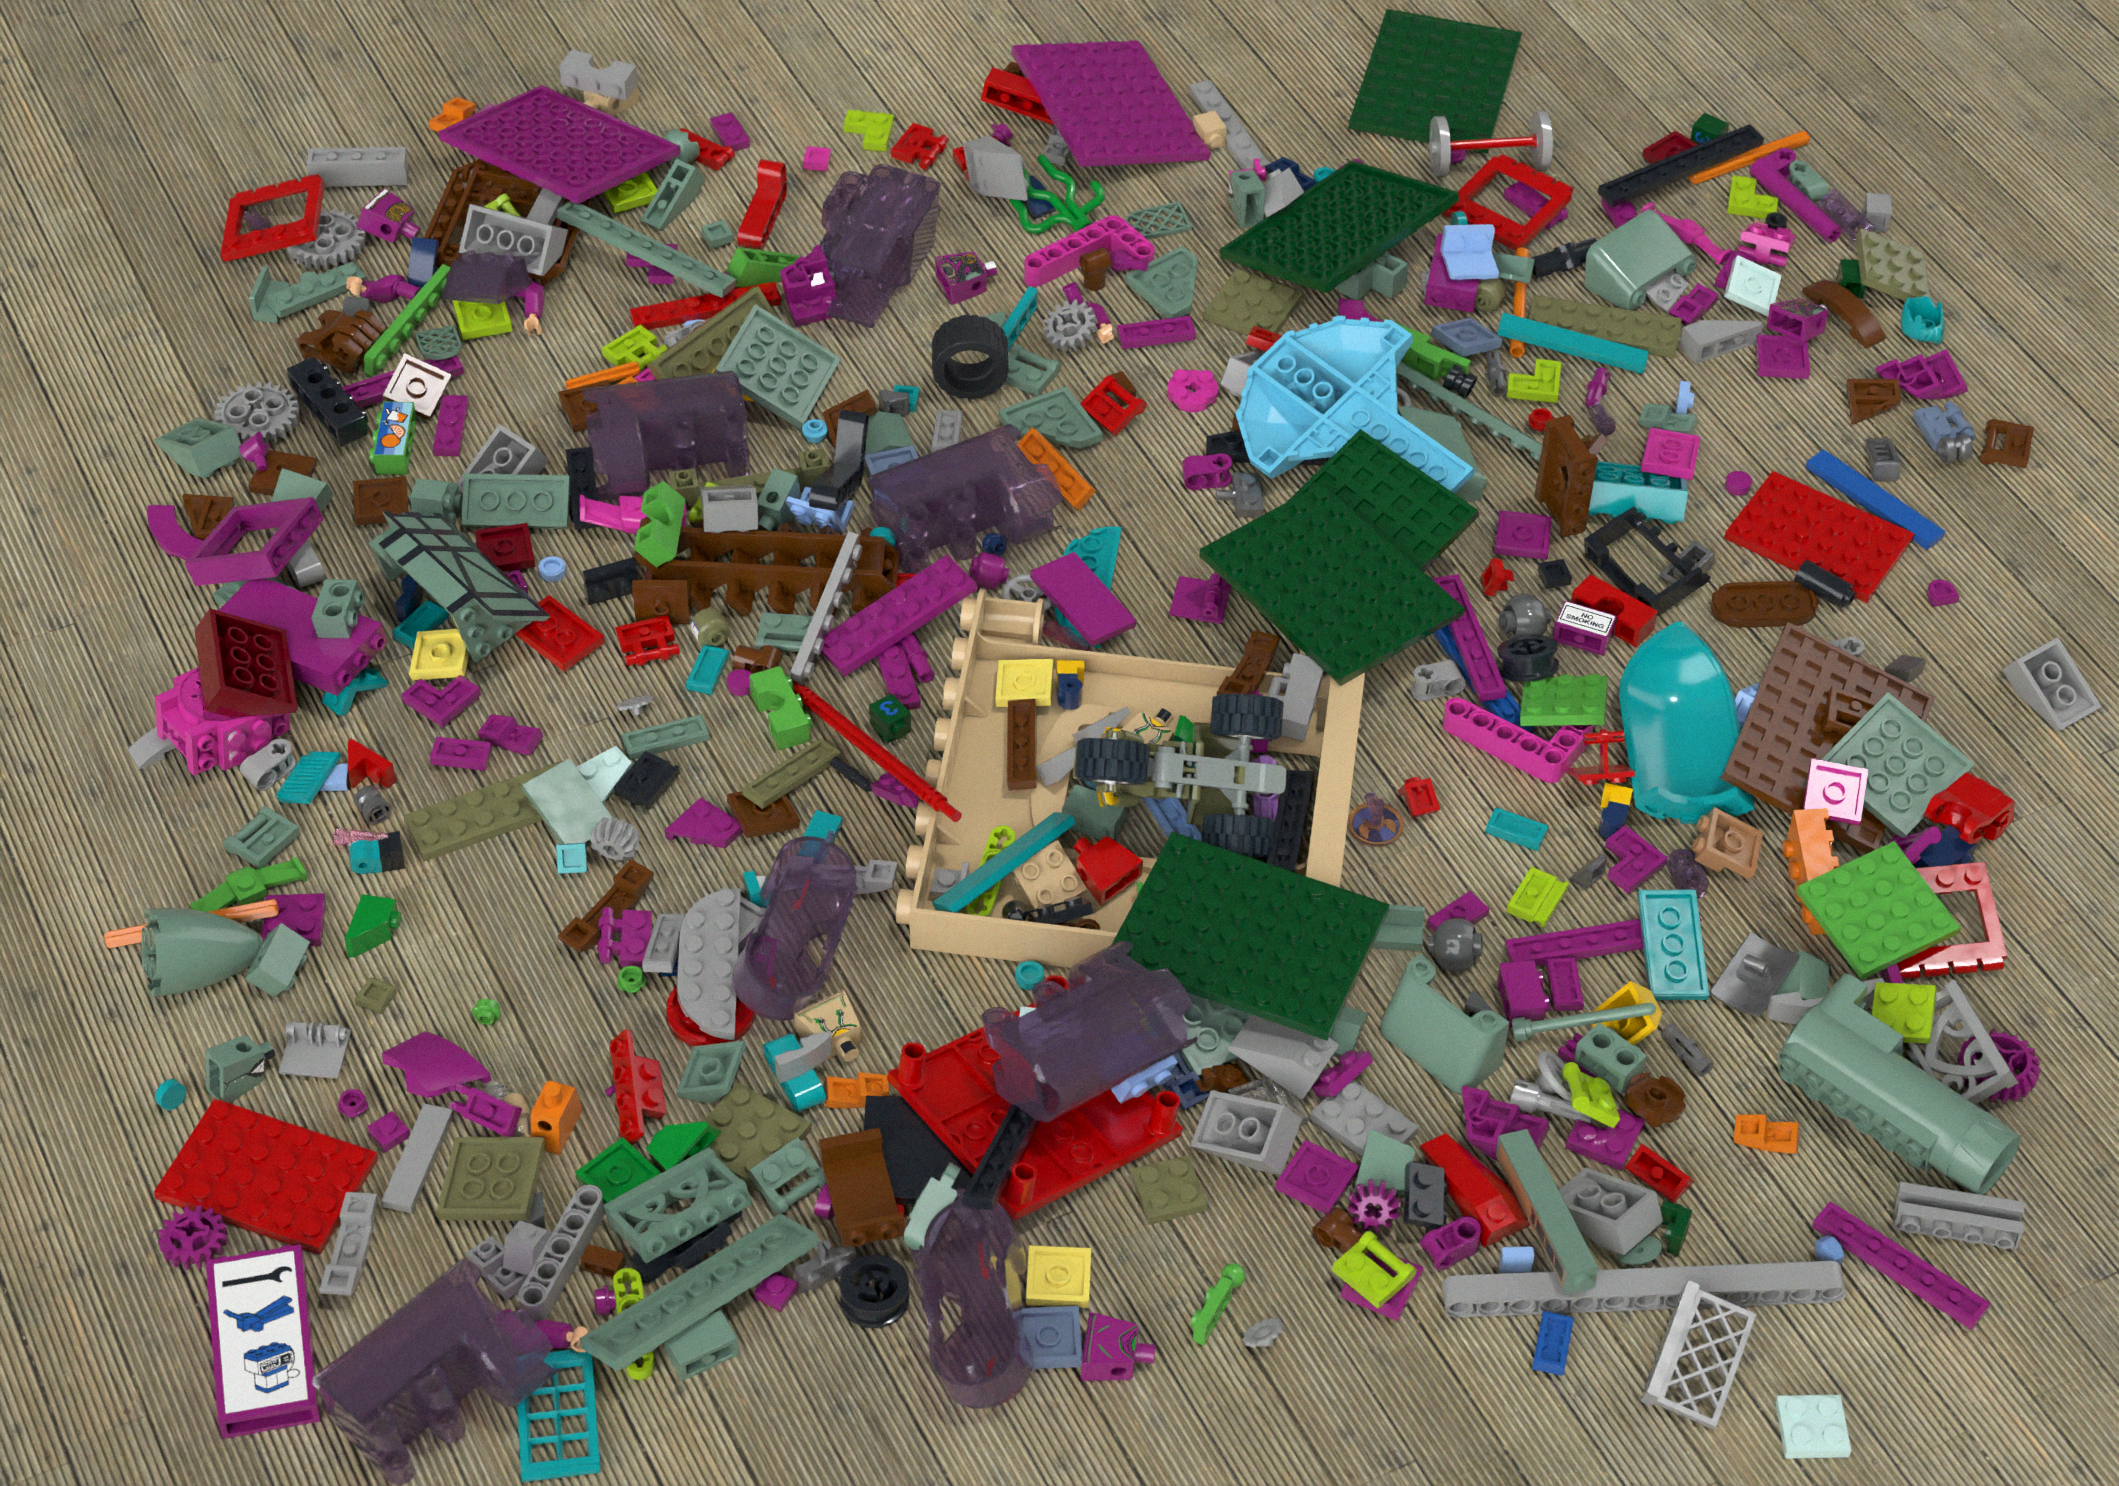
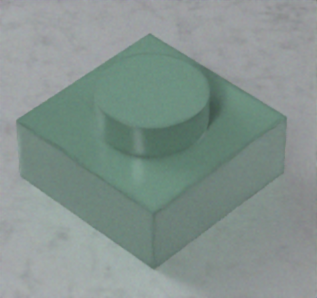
M724 220L701 226L702 235L711 249L734 242V235Z

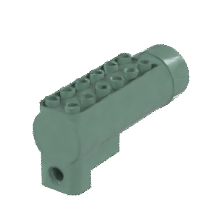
M1844 973L1820 1003L1811 1007L1791 1030L1783 1047L1778 1052L1780 1077L1788 1084L1793 1085L1795 1083L1802 1088L1810 1099L1814 1101L1820 1100L1826 1104L1835 1116L1839 1118L1845 1117L1851 1121L1854 1127L1862 1134H1870L1876 1138L1879 1144L1887 1151H1895L1904 1157L1905 1162L1912 1168H1920L1928 1173L1932 1167H1935L1946 1178L1965 1187L1973 1194L1985 1195L1997 1183L2012 1162L2021 1144L2022 1136L2002 1123L1992 1113L1973 1104L1902 1057L1903 1035L1866 1012L1867 1003L1864 1002V997L1867 994L1868 985L1854 976Z

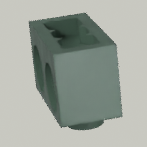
M325 579L311 617L318 638H350L353 627H356L358 623L359 610L364 606L365 602L364 592L360 591L357 580Z
M1599 1022L1577 1043L1574 1061L1595 1076L1605 1080L1613 1089L1622 1094L1627 1089L1630 1080L1635 1075L1643 1073L1647 1055L1639 1047L1630 1044L1620 1037L1616 1031L1607 1028Z

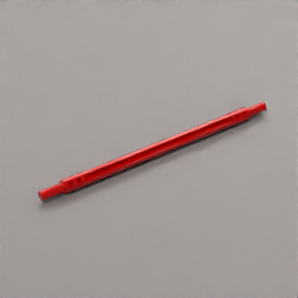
M792 680L793 692L795 695L799 694L804 706L937 812L941 811L953 822L961 819L962 814L950 805L948 799L810 688L803 687L798 682Z

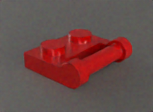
M1112 375L1106 376L1080 403L1091 418L1115 437L1136 415L1143 413L1147 407V403L1144 400L1134 397L1119 385L1118 380ZM1112 391L1129 406L1123 409L1108 397L1106 393Z

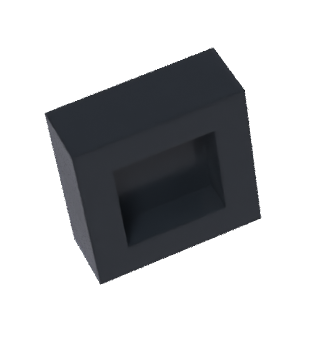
M1564 559L1538 563L1537 571L1545 589L1571 585L1572 576Z

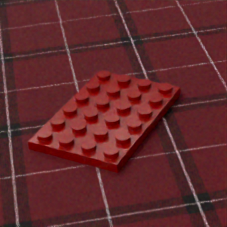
M1772 471L1726 530L1724 539L1795 571H1798L1800 566L1806 560H1809L1853 584L1854 592H1856L1855 598L1868 603L1912 543L1914 533Z
M214 1098L154 1190V1195L157 1200L181 1208L188 1206L190 1211H195L198 1205H201L204 1213L209 1208H212L214 1215L220 1214L225 1223L293 1246L301 1245L302 1249L321 1255L341 1222L340 1213L346 1192L358 1193L378 1161V1154L376 1151Z

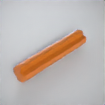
M634 361L566 380L567 390L608 380V383L639 375V364Z

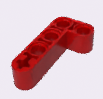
M760 159L757 168V189L740 225L737 238L738 246L764 249L787 194L785 163Z

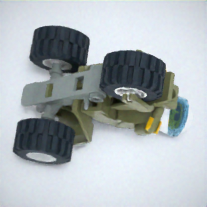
M1229 693L1213 696L1210 726L1194 724L1193 743L1163 741L1162 745L1144 744V739L1139 734L1107 726L1100 738H1084L1077 741L1073 778L1085 781L1089 789L1097 791L1101 807H1109L1111 805L1114 807H1133L1139 803L1140 796L1166 800V798L1189 799L1186 823L1203 826L1202 842L1253 859H1267L1274 838L1275 822L1265 817L1245 815V810L1249 808V804H1246L1247 794L1283 793L1286 786V769L1281 765L1249 762L1250 750H1253V746L1250 744L1251 739L1274 740L1281 737L1284 702L1274 697Z

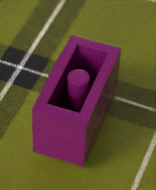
M1535 961L1500 963L1497 985L1505 1016L1509 1022V1028H1513L1512 1019L1525 1017L1526 1020L1531 1019L1532 1022L1544 1020L1545 1013L1550 1011V1002L1548 995H1543V975L1541 971L1537 972Z

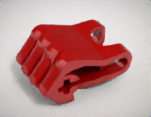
M1966 772L1948 788L1935 794L1930 799L1924 816L1934 823H1943L1957 828L1960 832L1958 838L1968 844L1979 842L1982 836L1994 841L2003 834L2014 820L2015 801L2004 795L1998 788L1991 786L1988 782Z

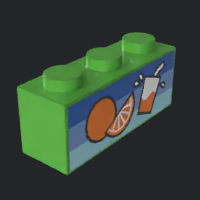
M383 401L381 412H377L376 422L378 430L373 432L375 447L370 448V463H374L376 474L407 475L417 424L414 402Z

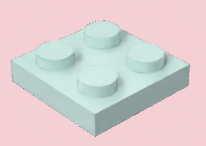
M1737 255L1732 263L1724 297L1768 317L1770 304L1775 303L1782 275Z
M1791 1395L1776 1397L1775 1406L1785 1458H1845L1850 1456L1851 1446L1841 1395Z

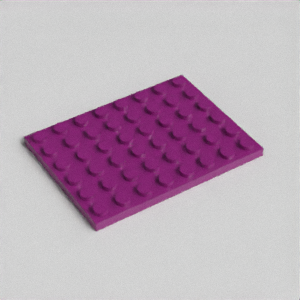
M1139 41L1013 45L1012 56L1041 98L1043 107L1080 167L1209 160L1211 151L1196 133L1189 117Z
M543 85L439 131V140L450 146L463 150L469 155L476 156L486 163H491L504 171L515 174L521 179L528 180L538 187H543L577 204L583 203L585 200L599 195L603 191L618 186L620 183L635 178L637 175L680 155L679 145Z

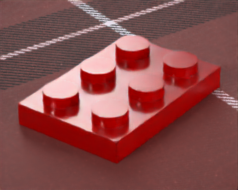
M550 595L537 604L551 617L546 621H532L515 633L516 636L562 671H566L605 643L604 635Z

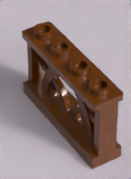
M1571 415L1546 421L1534 495L1538 503H1545L1560 526V535L1563 538L1577 535L1586 530L1598 460L1596 454L1589 452L1575 431V421ZM1566 471H1568L1569 476L1567 491L1565 487Z

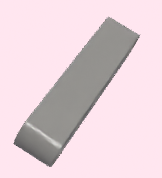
M585 1185L575 1192L523 1283L518 1296L521 1314L525 1321L531 1323L545 1320L549 1316L581 1259L587 1244L590 1243L604 1217L602 1192L598 1187Z

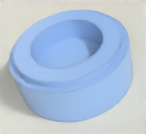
M546 557L539 563V575L547 582L559 581L566 574L565 562L559 557Z

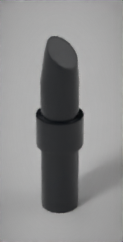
M837 756L831 760L830 766L844 775V778L867 792L872 791L870 786L872 783L861 775L857 769L852 766L850 767Z

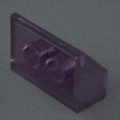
M473 250L463 252L461 257L451 264L442 297L446 300L500 304L531 285L524 257L513 256L511 253L495 255L494 252L481 254Z

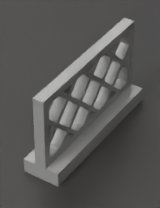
M1688 1280L1679 1293L1640 1402L1649 1406L1653 1404L1659 1405L1714 1430L1718 1424L1757 1314L1699 1289V1284ZM1700 1300L1711 1304L1716 1316L1702 1320L1697 1309ZM1736 1315L1745 1319L1746 1322L1743 1330L1732 1333L1725 1318ZM1693 1318H1695L1697 1323L1692 1324ZM1719 1320L1726 1336L1712 1341L1705 1325ZM1700 1328L1706 1344L1692 1348L1687 1337L1688 1332ZM1740 1336L1739 1342L1737 1344L1735 1338ZM1729 1341L1734 1350V1356L1722 1362L1715 1345ZM1683 1346H1685L1687 1351L1681 1353ZM1709 1348L1716 1364L1702 1369L1695 1353ZM1689 1356L1696 1372L1682 1377L1677 1362L1678 1359ZM1730 1364L1729 1370L1727 1372L1725 1366ZM1719 1369L1724 1379V1384L1712 1390L1705 1374ZM1673 1373H1674L1676 1379L1673 1380V1381H1671V1378H1672ZM1699 1376L1706 1392L1692 1397L1685 1381ZM1679 1384L1686 1400L1679 1403L1664 1398L1667 1389ZM1720 1393L1719 1398L1717 1400L1715 1394ZM1709 1397L1714 1408L1711 1418L1699 1413L1695 1405L1696 1401Z

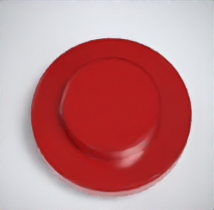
M1537 408L1529 415L1528 424L1532 429L1542 432L1545 431L1546 421L1554 418L1549 410Z

